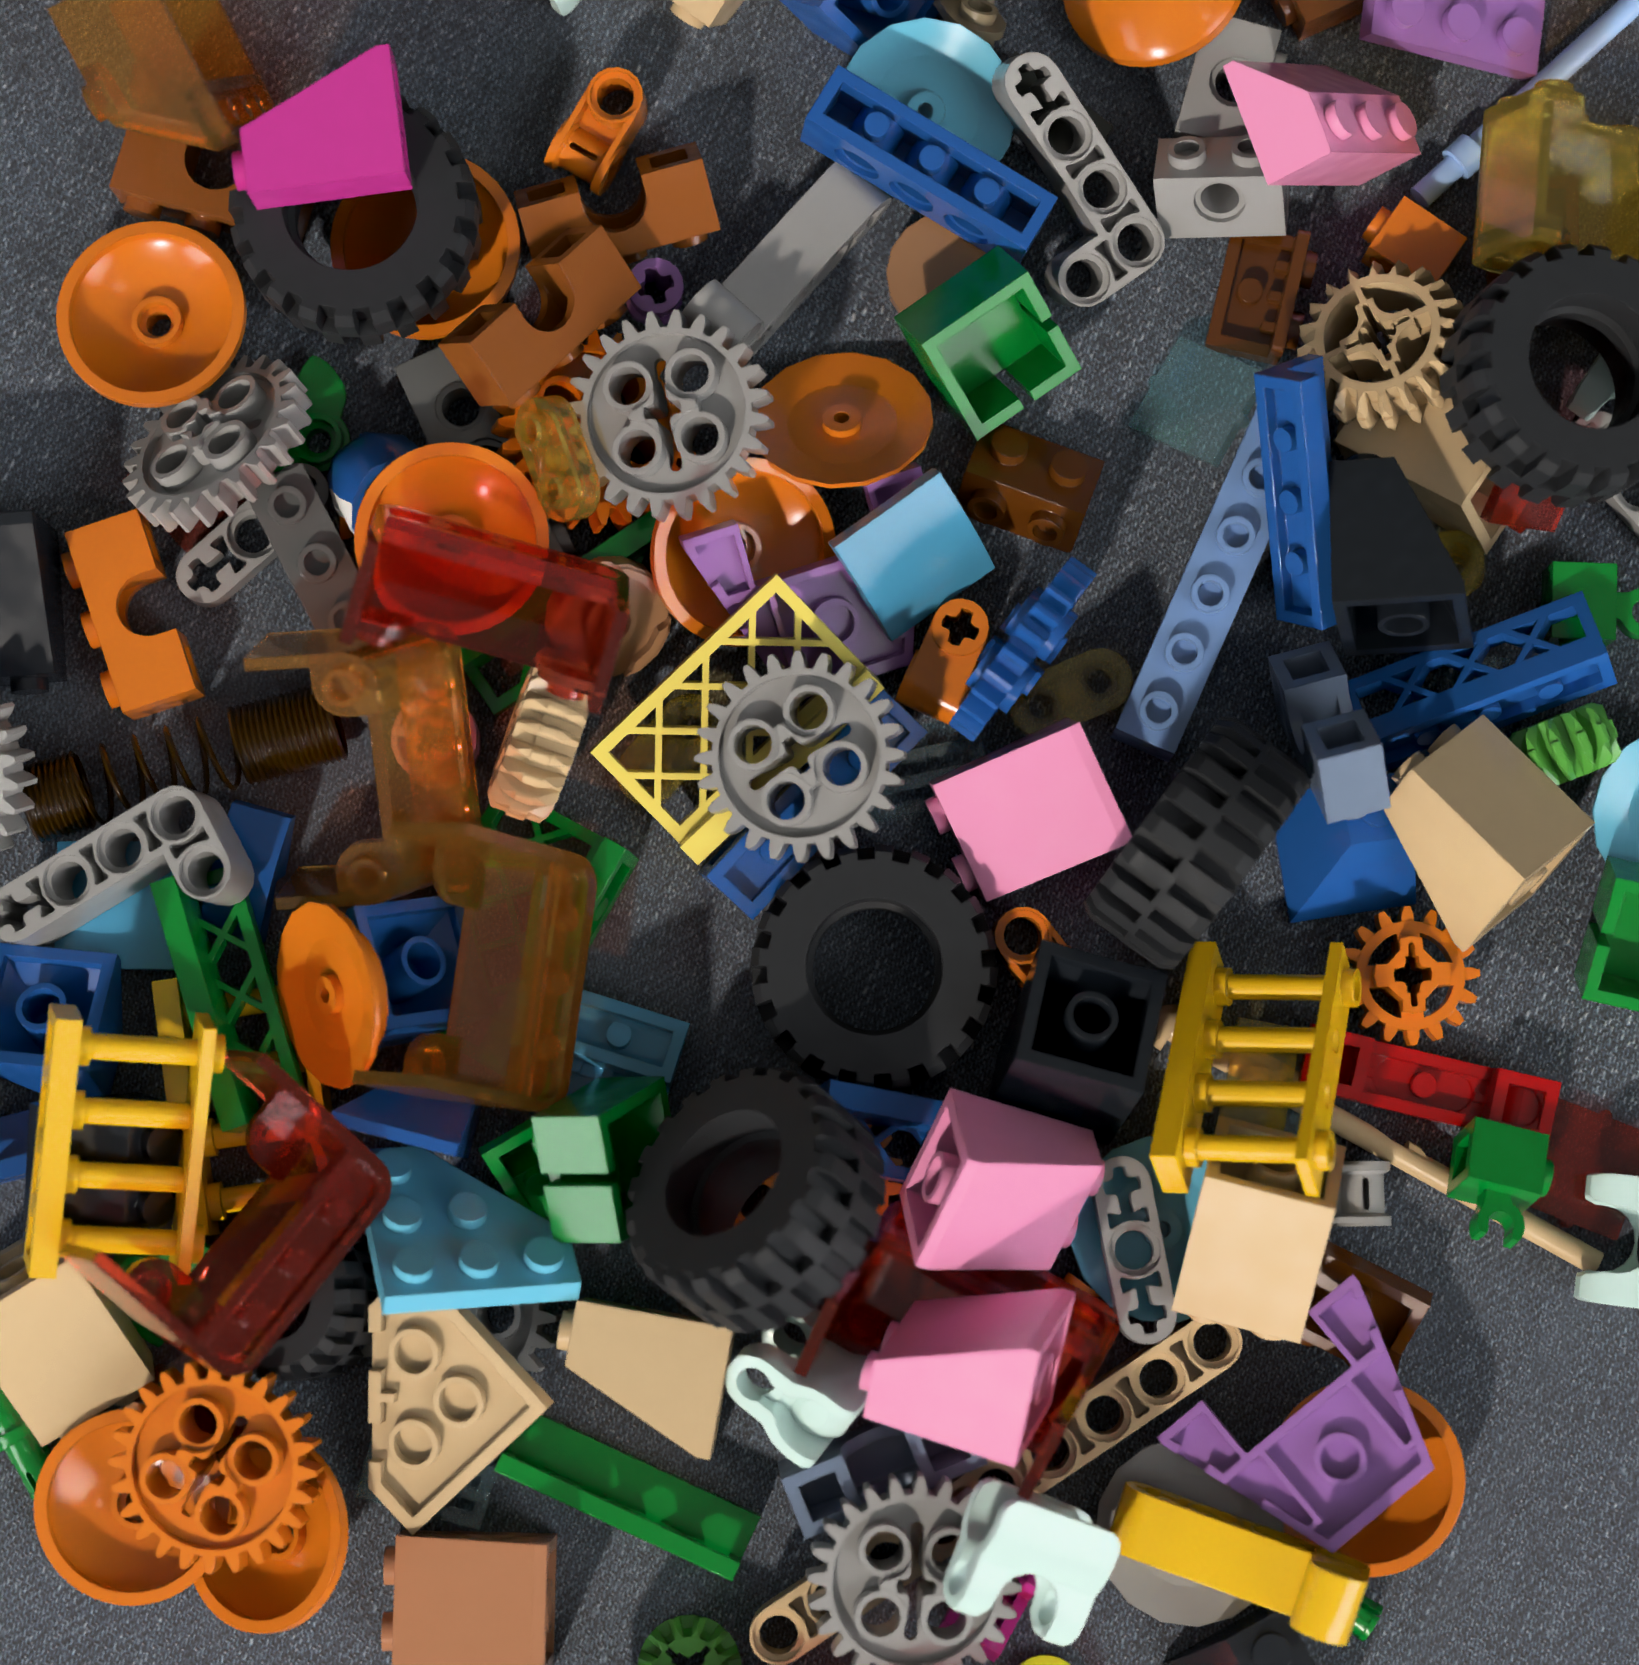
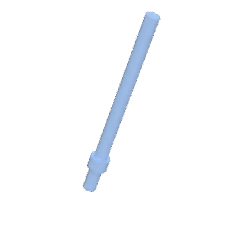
M1618 0L1469 136L1461 134L1442 152L1444 159L1410 189L1414 199L1420 205L1427 208L1460 177L1466 180L1469 179L1487 162L1486 154L1639 16V0Z

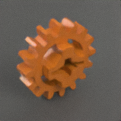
M1403 906L1399 909L1396 923H1393L1384 911L1374 915L1377 931L1373 933L1370 929L1359 926L1353 933L1361 944L1360 949L1345 948L1349 963L1353 964V968H1358L1361 975V1000L1359 1006H1361L1365 1013L1360 1018L1357 1026L1363 1030L1376 1022L1382 1025L1380 1041L1385 1043L1390 1042L1397 1031H1402L1406 1046L1418 1044L1420 1030L1424 1029L1426 1035L1432 1041L1443 1038L1440 1022L1444 1020L1455 1027L1460 1026L1464 1019L1456 1009L1457 1004H1473L1476 1002L1477 996L1471 991L1464 989L1465 981L1480 977V970L1465 967L1463 958L1469 956L1475 950L1474 946L1472 945L1465 952L1457 947L1446 927L1442 930L1435 927L1437 911L1432 909L1423 915L1420 922L1414 921L1411 906ZM1393 936V942H1391L1392 954L1382 964L1368 965L1369 959L1376 947L1386 938ZM1423 938L1436 945L1447 962H1437L1423 949ZM1406 960H1409L1411 970L1421 971L1423 976L1421 983L1412 986L1411 993H1407L1406 983L1395 981L1394 971L1405 967ZM1449 987L1446 997L1440 1006L1424 1017L1426 998L1435 988ZM1370 990H1380L1394 1003V1014L1397 1017L1383 1010L1373 999Z

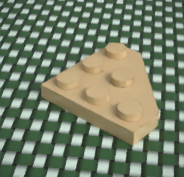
M377 1297L368 1306V1332L372 1333V1369L368 1371V1423H372V1459L368 1461V1488L413 1536L545 1412L554 1401L468 1308L383 1315L380 1299Z

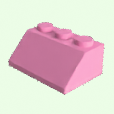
M1233 60L1223 66L1267 185L1359 186L1421 154L1415 139L1417 134L1415 118L1408 106L1401 102L1399 95L1325 65Z

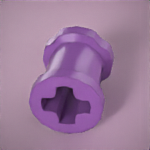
M661 258L645 259L636 264L631 270L642 288L626 302L627 310L635 321L641 322L644 325L647 312L653 311L665 326L669 323L673 310L681 308L684 291L683 277L678 268L667 260ZM655 282L658 291H665L664 302L654 304L653 298L650 295H644L645 284Z

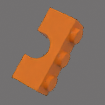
M134 509L65 532V538L70 551L61 554L62 564L73 590L79 588L83 590L89 611L80 614L81 622L92 649L102 648L108 670L100 673V680L110 707L112 709L121 707L123 714L132 720H137L206 697L185 635L175 628L157 635L143 636L135 634L129 625L128 607L133 596L141 588L167 579L149 521L138 509Z

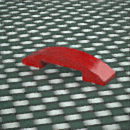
M1310 1024V1027L1316 1028V1024ZM1346 1032L1336 1098L1464 1128L1477 1116L1547 1134L1550 1140L1562 1082L1503 1068H1490ZM1311 1054L1303 1055L1298 1081H1307Z

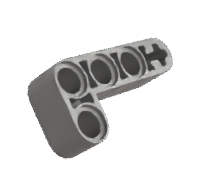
M1027 52L1004 60L996 68L992 78L993 94L997 103L1084 235L1057 254L1048 263L1044 274L1045 287L1048 295L1056 303L1065 307H1092L1101 303L1151 268L1161 258L1165 248V236L1160 224L1058 66L1048 56L1039 52ZM1032 71L1037 78V81L1030 86L1032 93L1020 95L1015 85L1022 80V73ZM1055 102L1056 108L1046 110L1033 119L1031 112L1042 109V103ZM1056 119L1065 121L1073 131V144L1066 154L1056 152L1048 140L1049 128ZM1092 172L1100 174L1108 186L1106 200L1097 208L1090 205L1083 194L1085 179ZM1127 225L1134 227L1142 239L1141 250L1132 260L1126 259L1118 248V236ZM1076 261L1084 263L1091 274L1089 289L1081 296L1074 295L1066 283L1067 271Z
M834 162L722 284L713 279L691 299L682 311L686 316L688 329H690L699 314L705 315L711 321V335L725 325L735 334L730 348L744 342L754 352L751 356L752 358L874 226L890 205L892 198L880 188L839 163Z
M170 786L158 791L1 887L0 939L29 946L45 947L51 945L171 871L185 894L194 899L212 904L231 906L240 903L249 895L254 885L255 873L252 863L220 803L207 794L183 786ZM192 804L195 810V820L191 828L181 833L179 816L186 806ZM138 837L141 843V852L138 859L129 866L125 858L126 848L130 841ZM221 859L224 867L223 878L215 888L210 889L207 882V872L216 860ZM84 869L87 876V886L84 892L78 898H75L72 890L73 880ZM28 905L35 906L31 910L27 908Z

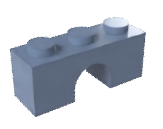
M1330 641L1268 656L1277 718L1298 763L1306 768L1311 781L1310 788L1327 824L1341 820L1358 819L1368 813L1390 808L1391 803L1382 743L1365 710L1353 711L1347 675Z
M876 1421L834 1438L820 1458L810 1468H802L788 1458L777 1462L782 1484L805 1540L826 1531L822 1523L824 1517L843 1523L847 1518L840 1502L843 1496L852 1500L858 1506L865 1503L862 1483L866 1481L880 1495L887 1492L888 1473L894 1472L902 1487L911 1484L916 1471H922L927 1489L936 1486L943 1475L948 1476L951 1480L988 1464L985 1457Z

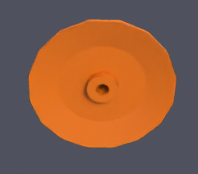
M855 352L816 355L785 367L761 388L768 390L773 395L774 401L767 406L759 408L758 413L768 416L775 422V426L766 431H756L755 438L769 449L768 454L762 455L763 458L767 459L768 464L796 482L829 489L867 486L899 473L923 452L933 429L931 399L914 374L888 359Z
M309 901L291 913L281 934L276 966L279 1003L289 1039L304 1067L321 1084L345 1089L365 1078L376 1057L377 1048L385 1035L389 1012L387 984L380 959L369 939L334 904Z

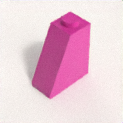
M390 45L374 46L240 128L242 150L232 152V168L236 188L238 191L247 190V194L257 210L413 189L397 63Z

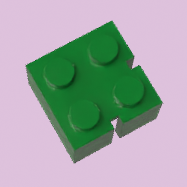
M999 245L893 317L949 413L977 441L1024 409L1019 398L995 376L1004 369L1005 373L1036 401L1082 369L1059 326L1050 319L1052 314L1029 272Z
M1607 856L1592 908L1597 923L1588 922L1574 971V978L1582 999L1639 1012V863Z
M664 1076L598 1077L531 1117L533 1149L539 1159L541 1174H549L550 1183L543 1186V1206L550 1220L553 1239L560 1243H622L631 1237L627 1232L626 1209L633 1207L628 1198L631 1178L639 1176L642 1167H640L638 1160L645 1146L649 1145L652 1147L660 1135L656 1129L668 1115L671 1117Z

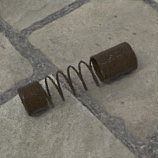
M325 681L322 684L316 683L315 686L311 684L309 688L304 686L303 690L298 687L297 691L293 689L290 693L286 691L284 695L279 693L278 696L273 695L272 698L267 696L266 700L261 698L260 701H257L255 699L254 703L249 701L247 705L243 703L241 707L239 705H236L235 708L228 707L226 711L235 759L234 785L227 779L219 765L201 718L196 716L194 719L202 757L204 783L202 793L204 794L209 792L210 784L208 756L221 781L227 788L236 791L241 782V769L246 781L254 786L255 782L260 784L261 781L266 782L268 779L272 781L274 777L279 779L280 775L282 777H285L286 774L291 776L292 772L297 774L298 771L303 772L304 769L309 771L311 767L315 769L317 765L322 767L323 763L328 766L329 762L334 764L336 760L340 762L341 759L346 760L348 758L347 741L341 717L331 688ZM164 724L162 729L170 764L171 786H178L177 766L187 787L198 791L182 764L169 727ZM132 733L130 739L136 760L140 802L146 799L145 778L154 794L159 789L145 762L137 736ZM100 742L98 748L107 787L108 813L106 820H103L95 810L86 772L78 755L74 752L69 751L68 754L64 752L62 756L57 754L56 757L51 755L50 759L45 757L43 761L39 759L38 762L32 761L31 764L26 763L23 766L24 771L38 778V783L23 787V793L35 803L34 809L24 812L36 840L44 844L46 840L50 842L52 838L57 840L58 837L63 838L64 835L69 837L70 833L75 835L76 832L81 833L83 830L87 832L89 828L94 830L97 822L104 825L111 821L114 813L113 788L126 810L132 808L116 779L103 743Z

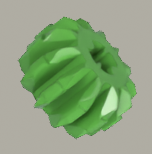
M1592 702L1520 729L1509 737V740L1557 786L1616 762L1622 753L1617 741L1619 735L1613 720L1608 718L1603 705Z

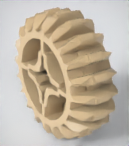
M1373 260L1369 276L1360 278L1356 272L1348 269L1347 281L1349 284L1342 289L1326 283L1325 293L1329 298L1327 304L1309 303V313L1314 322L1299 326V335L1305 345L1297 349V358L1306 354L1323 356L1327 410H1333L1337 419L1345 425L1356 418L1361 428L1370 432L1379 418H1382L1387 428L1396 431L1399 417L1407 413L1413 421L1421 423L1422 411L1420 407L1429 402L1432 406L1443 409L1444 399L1440 393L1439 377L1452 366L1442 361L1441 356L1445 340L1455 333L1453 322L1464 308L1460 300L1453 298L1454 293L1447 282H1444L1443 279L1435 281L1431 272L1423 266L1414 273H1411L1408 265L1398 260L1389 274H1386L1383 266ZM1391 310H1402V311L1395 312V313H1387V312H1385V311H1391ZM1379 331L1383 333L1387 343H1390L1387 345L1392 356L1390 361H1387L1382 350L1378 349L1382 346L1377 336ZM1421 355L1418 361L1411 367L1415 359ZM1374 378H1380L1385 380L1380 382H1365L1367 380Z
M544 648L536 654L513 708L493 768V774L487 791L491 807L504 811L506 816L524 821L525 818L537 823H541L552 813L554 805L558 801L560 791L565 784L569 769L572 766L573 758L580 744V738L592 705V698L598 679L594 665L582 661L580 656L563 650L556 652Z

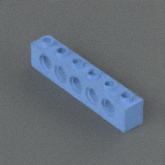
M1257 406L1111 734V738L1166 762L1171 760L1177 750L1269 541Z

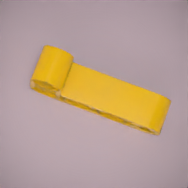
M1136 1481L1125 1482L1109 1530L1117 1536L1120 1542V1555L1291 1616L1289 1624L1298 1632L1316 1640L1338 1646L1348 1644L1369 1581V1566L1355 1558L1337 1551L1331 1553L1320 1545Z

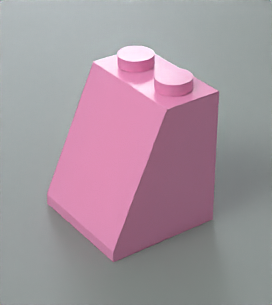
M1068 717L928 782L935 796L924 800L936 829L940 835L951 831L961 851V854L951 858L955 870L962 880L964 888L968 892L978 888L986 902L1126 845L1132 838L1080 722Z
M950 1088L899 1192L915 1266L927 1270H1050L1061 1248H1068L1072 1243L1078 1227V1214L1087 1197H1093L1099 1191L1104 1178L1105 1163L1100 1157L1093 1131Z
M1059 1288L914 1301L900 1323L893 1320L890 1322L885 1332L880 1352L872 1350L866 1358L859 1382V1388L868 1391L863 1418L1015 1467L1052 1404L1076 1292Z

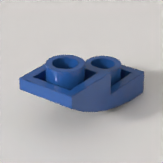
M236 799L232 802L227 816L253 866L255 873L254 885L249 893V898L262 942L264 943L267 939L276 882L286 875L296 815ZM221 859L216 860L212 864L211 871L223 867ZM203 901L201 911L203 919L222 928L234 905L222 906ZM238 922L233 935L244 940ZM207 930L208 934L217 936L214 933Z

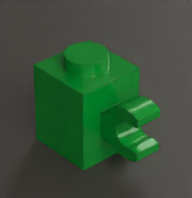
M1553 561L1542 571L1541 606L1583 591L1605 647L1616 640V625L1627 637L1639 640V623L1635 621L1632 615L1634 604L1639 603V589L1631 592H1617L1616 563ZM1576 615L1552 624L1543 641L1562 646L1586 637Z
M1475 1116L1454 1137L1446 1197L1476 1204L1475 1213L1469 1222L1471 1239L1479 1241L1488 1232L1489 1219L1498 1221L1504 1228L1503 1247L1511 1249L1520 1241L1525 1231V1221L1522 1213L1540 1197H1545L1552 1183L1554 1163L1553 1160L1547 1159L1549 1135Z

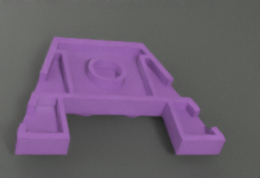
M916 462L909 463L899 473L863 486L869 511H873L922 476L921 466ZM734 519L678 536L682 548L730 615L771 577L754 581L740 530ZM837 556L778 574L875 676L910 664L913 658L915 626L894 641H890L855 588L857 586ZM775 593L756 611V637H793L794 611ZM748 620L739 628L744 636H748ZM802 620L801 637L819 638ZM755 646L756 653L766 667L768 655L771 654L776 655L780 659L785 669L791 667L793 646ZM801 646V651L805 653L808 666L811 669L814 668L821 653L831 656L833 675L845 665L829 647Z
M1354 1274L1308 1312L1350 1362L1351 1367L1251 1451L1247 1452L1204 1399L1157 1437L1164 1447L1184 1457L1204 1470L1208 1475L1224 1485H1228L1259 1505L1263 1510L1331 1553H1334L1435 1468L1361 1283Z

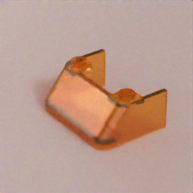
M63 0L47 9L87 83L81 88L82 95L91 113L99 122L108 119L119 129L220 152L242 147L239 129L275 107L220 0Z
M433 623L268 633L243 658L245 671L310 668L314 696L325 710L343 717L368 716L383 838L363 839L352 843L345 849L335 865L299 866L275 897L276 909H298L309 901L330 903L336 907L376 905L453 879L468 872L482 852L483 832L462 652L456 637L445 627Z
M391 822L389 835L435 847L432 868L435 890L444 902L464 908L446 1034L423 1033L411 1042L406 1051L402 1073L354 1070L352 1083L429 1099L530 1112L544 1110L566 1097L569 1090L597 893V879L593 866L588 859L580 854L467 822Z

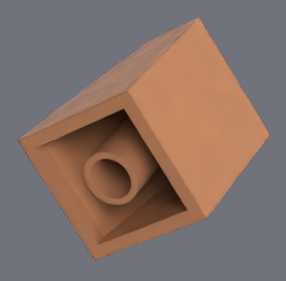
M402 1530L398 1533L395 1546L385 1547L383 1561L384 1585H394L393 1611H384L381 1648L382 1651H392V1665H554L558 1533L418 1530L413 1536L408 1530Z

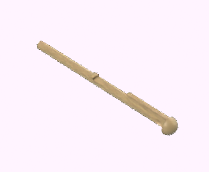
M1169 1004L1161 1007L1153 1045L1160 1051L1167 1041L1170 1043L1172 1041L1178 1005ZM1224 1052L1221 1059L1213 1060L1215 1068L1237 1080L1298 1081L1300 1073L1266 1053ZM1334 1104L1330 1128L1333 1133L1384 1161H1390L1391 1165L1447 1195L1449 1167L1425 1155L1418 1145L1407 1141L1402 1146L1371 1124ZM1290 1108L1293 1111L1302 1114V1108ZM1454 1199L1475 1211L1476 1204ZM1527 1210L1522 1213L1525 1221L1523 1238L1583 1271H1596L1604 1256L1603 1252Z

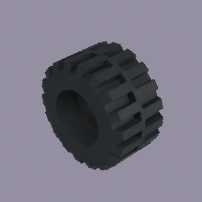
M268 1216L258 1219V1225L246 1224L235 1231L238 1242L225 1241L217 1253L222 1257L223 1261L221 1265H211L206 1278L214 1281L213 1292L204 1293V1307H212L214 1315L206 1323L210 1334H218L222 1337V1340L216 1346L221 1354L228 1358H236L235 1368L247 1360L253 1363V1374H257L258 1379H262L271 1372L277 1374L276 1381L319 1380V1378H332L343 1373L342 1365H355L364 1357L359 1346L372 1345V1333L368 1332V1306L377 1298L378 1289L375 1276H373L371 1270L373 1265L370 1251L360 1250L364 1240L357 1233L343 1231L344 1225L334 1221L293 1216ZM298 1264L309 1281L311 1304L304 1323L295 1333H292L281 1316L279 1294L286 1275Z

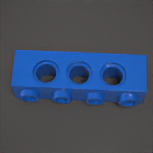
M840 65L836 67L805 117L800 141L987 253L999 245L1019 264H1021L1058 199L1057 196Z

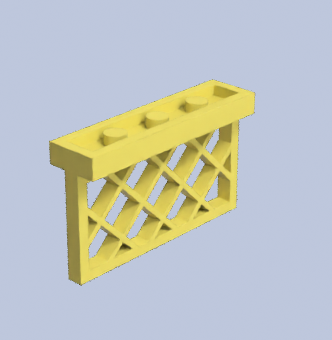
M776 572L590 749V753L680 844V848L697 865L730 836L724 831V828L732 813L727 811L725 813L712 814L708 811L707 808L720 796L718 790H713L707 796V790L699 788V804L680 822L661 804V779L700 781L713 774V771H707V765L700 763V770H662V734L698 735V728L717 727L708 726V709L706 708L709 703V690H724L722 684L725 681H709L710 655L721 645H748L747 664L755 669V646H793V654L795 650L801 651V646L829 647L844 664L849 662L856 667L852 683L854 687L868 678L873 679L878 684L875 692L869 699L870 702L884 689L881 681L850 651ZM777 593L794 611L793 637H756V611ZM748 620V636H731ZM802 620L819 638L801 637ZM702 664L701 681L685 680ZM726 681L741 689L748 685L747 681ZM675 689L701 690V726L663 725V700ZM813 695L797 709L799 725L805 730L819 727L827 717L828 707L821 695ZM655 709V725H640L639 723ZM846 724L838 727L829 737L814 747L807 748L798 742L791 746L794 752L793 759L772 771L754 778L751 782L752 788L754 790L762 788L773 777L788 767L794 766L800 769L808 762L807 757L811 753L822 748ZM756 729L746 735L745 759L751 764L763 761L768 757L772 749V740L769 737L753 752V736H770L765 729ZM627 734H655L654 770L626 769L610 751ZM700 736V753L708 751V740ZM637 779H654V796Z

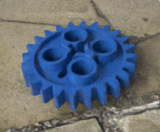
M1071 556L1045 590L1038 586L1022 605L1017 603L999 627L1010 636L1009 640L1006 642L997 635H994L979 655L977 660L980 663L965 683L972 690L948 724L971 742H974L999 709L1006 714L1022 693L1026 696L1030 693L1045 672L1034 662L1035 659L1039 657L1044 662L1046 661L1048 664H1051L1066 644L1068 639L1064 636L1079 616L1072 609L1097 573L1074 556Z

